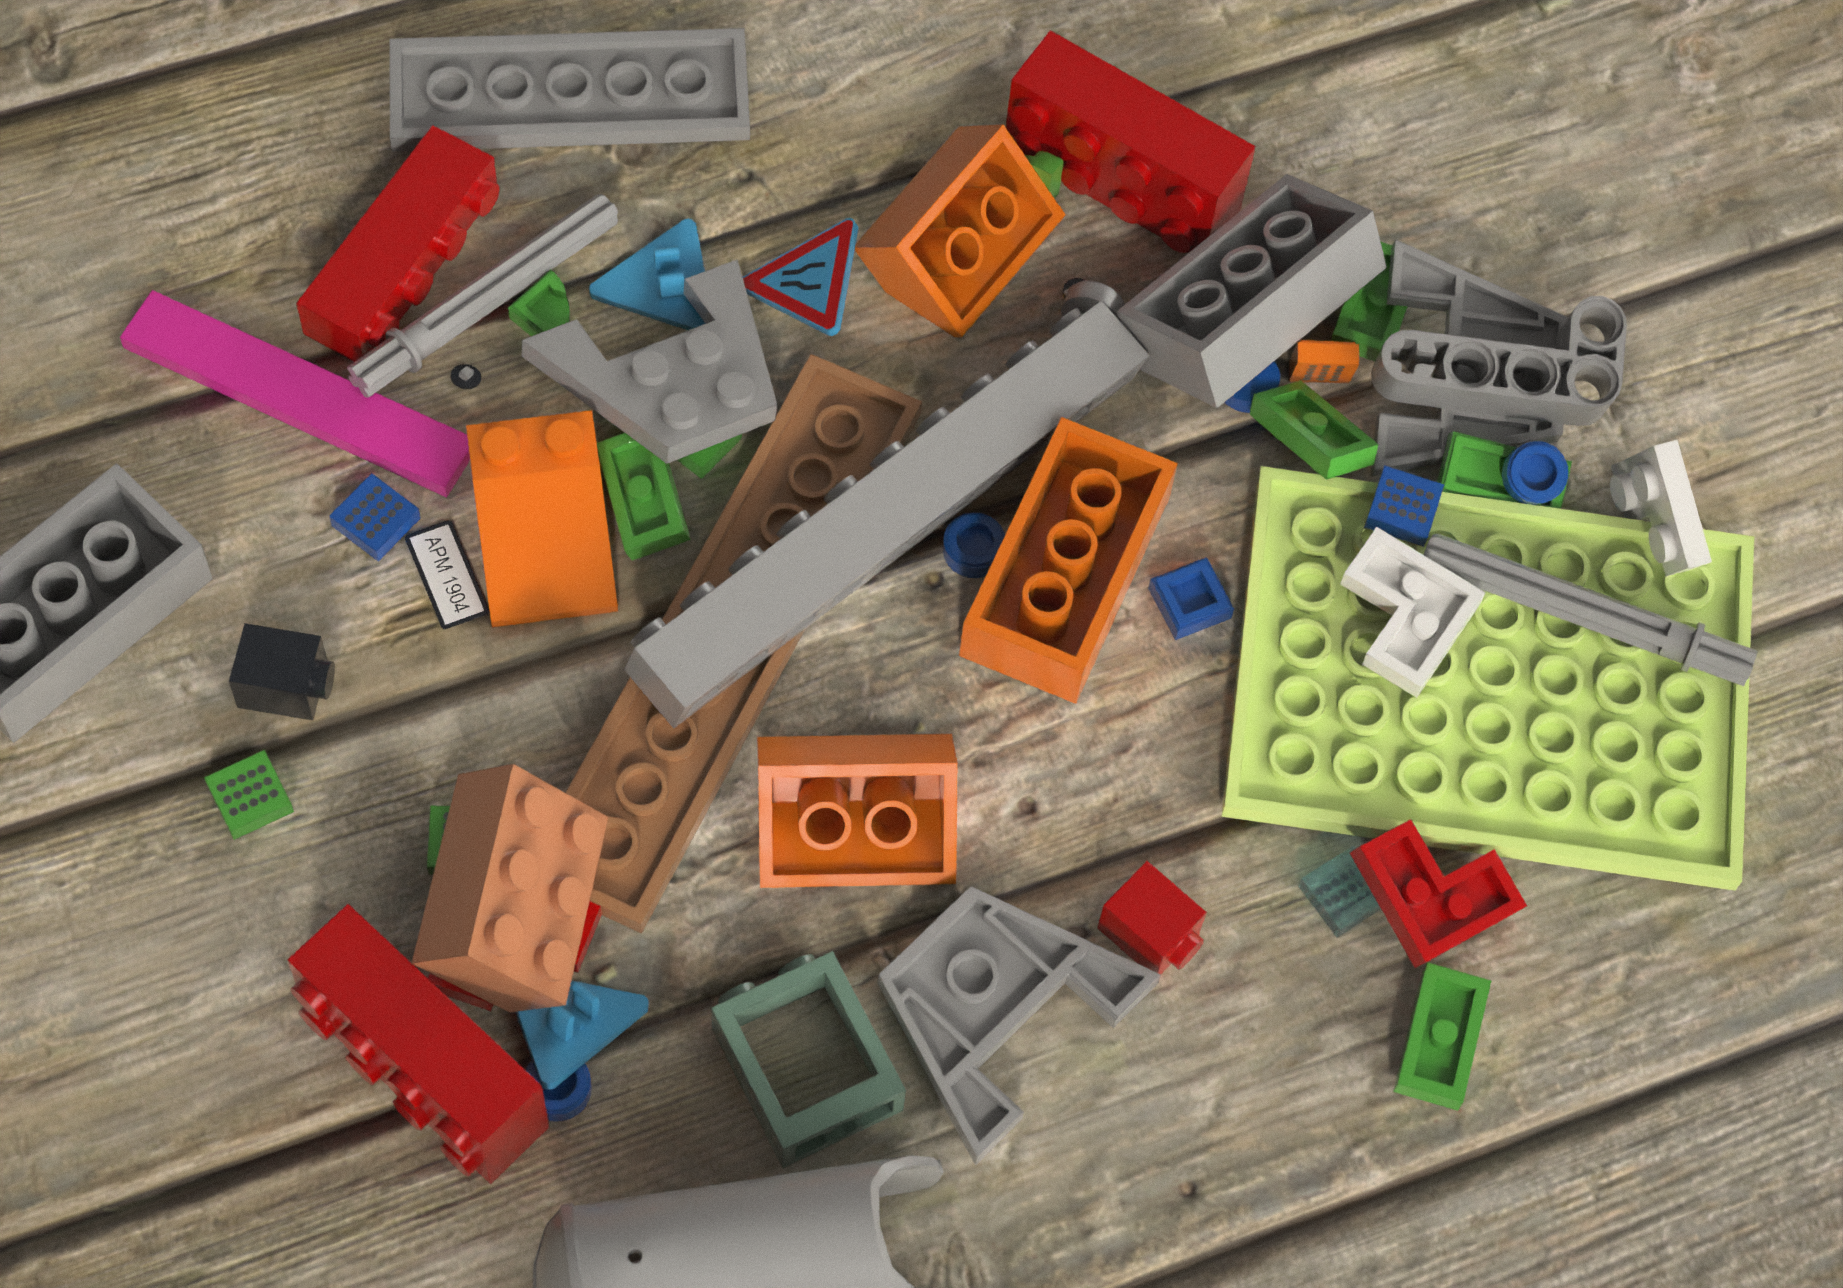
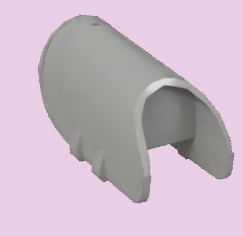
M907 1155L582 1205H574L573 1203L561 1205L560 1209L545 1225L533 1263V1288H915L892 1267L880 1227L879 1197L918 1191L935 1185L944 1173L940 1159L936 1160L934 1157ZM632 1254H639L642 1257L637 1263H632L628 1259Z

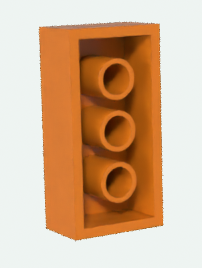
M1061 417L963 623L959 656L1076 704L1169 501L1178 463Z

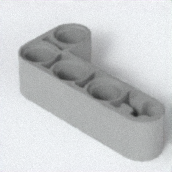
M1590 296L1582 300L1575 307L1561 328L1557 349L1418 330H1400L1392 334L1384 342L1372 367V383L1379 394L1385 399L1394 402L1574 426H1588L1599 421L1620 393L1625 355L1626 316L1622 308L1612 299L1603 296ZM1589 323L1595 325L1601 330L1604 341L1596 342L1588 339L1582 333L1580 324ZM1396 359L1406 360V369L1412 373L1401 372V362ZM1431 362H1436L1438 365H1437V367H1436V369H1435V371H1434L1433 378H1432V377H1431V374H1432V372H1433V370H1434V368H1435V365H1430V364H1431ZM1464 365L1471 368L1478 377V382L1474 384L1461 382L1452 372V366ZM1525 373L1530 375L1537 382L1539 391L1528 392L1521 389L1516 384L1513 374ZM1575 381L1591 383L1596 387L1600 399L1590 400L1584 398L1578 393Z

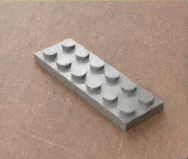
M744 28L389 39L390 142L392 152L413 151L432 125L478 149L750 140Z

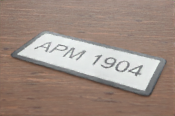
M447 520L405 536V541L442 629H449L489 613L487 603L452 521Z

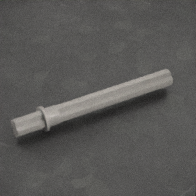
M603 194L593 196L403 329L391 328L388 330L384 342L347 367L350 372L348 378L352 385L359 387L363 396L369 398L407 370L412 373L419 371L422 368L423 359L541 278L550 269L552 270L614 227L618 222L616 206Z
M1441 534L1432 535L1423 554L1479 589L1682 663L1680 670L1685 672L1688 671L1689 667H1693L1745 686L1758 654L1757 650L1705 632V624L1700 622L1694 628Z

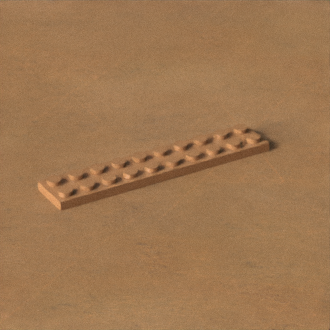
M810 354L778 411L775 421L772 422L662 620L665 624H668L684 612L680 604L699 586L708 581L715 588L732 576L728 569L746 551L756 545L763 552L780 540L776 535L777 532L792 517L803 510H806L810 516H813L827 505L823 500L824 497L843 479L853 475L857 481H860L874 470L870 464L885 448L895 441H899L904 446L921 415L922 401ZM805 629L674 729L631 677L629 678L566 791L568 795L608 817L590 896L591 902L601 906L602 916L642 934Z

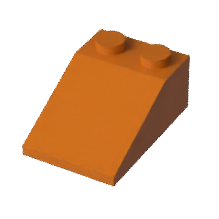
M592 410L466 425L492 627L618 612Z

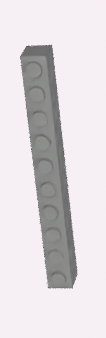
M1101 300L1084 314L1078 308L1068 312L1049 331L1053 336L1040 347L1034 340L1025 344L1006 362L1005 365L1009 370L997 379H994L989 373L982 376L963 393L961 398L964 403L951 413L945 407L936 410L916 429L919 437L904 447L899 441L889 445L871 462L870 466L874 470L860 481H857L853 475L843 479L824 497L823 500L827 505L813 516H810L806 510H803L792 517L777 532L776 535L780 540L763 552L758 545L746 551L728 569L732 576L715 588L708 581L695 589L680 604L684 612L668 624H665L661 618H657L644 627L630 642L634 650L624 670L673 729L1049 444L1061 417L1077 422L1129 383L1150 355Z

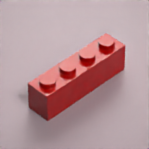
M432 125L296 302L303 335L355 362L384 342L388 330L391 328L399 329L400 320L411 305L418 306L427 297L433 284V276L444 261H452L459 254L465 243L467 231L478 216H486L494 207L500 191V187L497 184L494 156Z

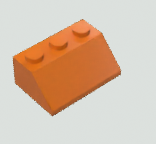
M1003 124L960 126L859 239L855 246V252L887 294L953 337L962 338L1066 214Z
M952 734L757 737L760 888L956 884L958 763Z

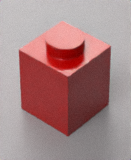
M1146 861L1103 905L1097 929L1137 964L1162 974L1171 964L1180 970L1201 948L1204 939L1199 936L1207 912L1150 862Z

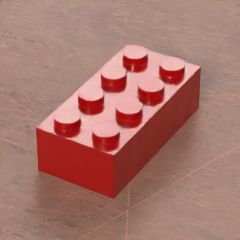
M1051 30L1011 79L1006 129L1024 155L1035 156L1038 151H1045L1063 159L1061 182L1072 192L1088 195L1109 207L1121 220L1142 226L1161 237L1170 248L1180 253L1191 252L1240 212L1255 153V145Z
M349 904L341 909L287 959L295 981V985L290 990L303 1006L298 1012L306 1024L325 1041L334 1034L350 1051L345 1058L352 1068L370 1085H374L381 1079L397 1096L392 1103L399 1113L419 1131L428 1124L444 1140L445 1143L440 1146L443 1154L465 1176L469 1177L476 1170L488 1183L492 1184L549 1128L542 1085Z

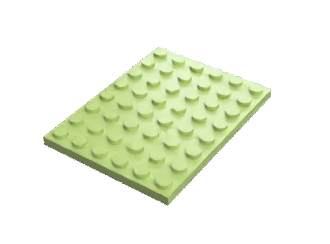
M1265 466L1260 467L1257 478L1221 817L1367 838H1376L1411 819L1426 846L1478 854H1486L1495 849L1499 857L1734 891L1742 882L1749 678L1745 686L1693 667H1689L1688 671L1685 672L1680 670L1682 663L1484 591L1486 593L1481 604L1416 698L1362 665L1366 653L1392 615L1340 585L1345 571L1373 532V530L1364 528L1378 483L1342 477H1333L1326 480L1320 474ZM1442 492L1425 546L1398 539L1419 553L1424 554L1432 535L1441 534L1694 628L1700 622L1705 624V632L1749 648L1751 645L1754 536L1703 529L1712 562L1689 571L1666 576L1663 564L1657 562L1649 545L1648 535L1649 529L1652 527L1650 521Z

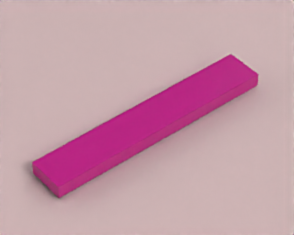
M154 290L150 292L120 336L124 349L446 498L470 461L467 434L378 393L366 398L359 387H354L349 380Z

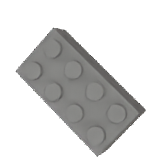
M1286 174L1116 311L1119 321L1150 355L1140 370L1215 408L1221 406L1387 268L1373 210Z
M117 463L0 556V730L13 743L213 579L202 544Z

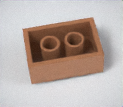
M515 764L458 774L411 964L508 1012L566 1006L608 817Z

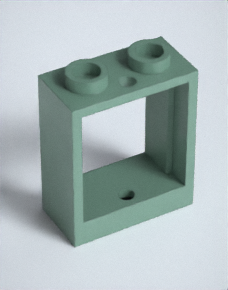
M833 951L817 959L812 954L800 956L784 965L779 970L778 977L757 987L752 982L740 984L725 992L718 999L719 1004L711 1008L712 1031L782 1169L904 1110L906 1089ZM825 987L872 1077L786 1118L740 1027Z

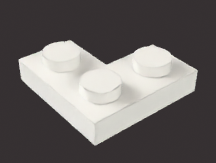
M1677 440L1652 446L1611 466L1613 476L1610 480V491L1613 502L1620 512H1624L1625 518L1643 521L1650 519L1652 527L1649 529V545L1657 562L1663 564L1666 576L1689 571L1712 562Z
M1378 527L1375 528L1349 565L1340 585L1392 615L1366 653L1362 665L1416 698L1465 628L1486 593Z

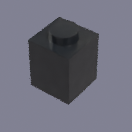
M244 623L229 684L237 708L313 721L319 699L327 700L331 694L335 664L333 661L327 660L322 637L319 635Z

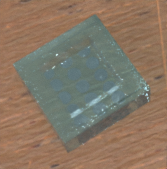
M1354 846L1301 878L1298 886L1336 937L1341 936L1381 910L1350 855V852L1356 849Z

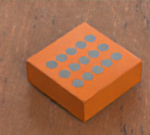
M1300 340L1289 360V381L1296 382L1301 380L1303 382L1349 384L1359 366V344L1342 341Z

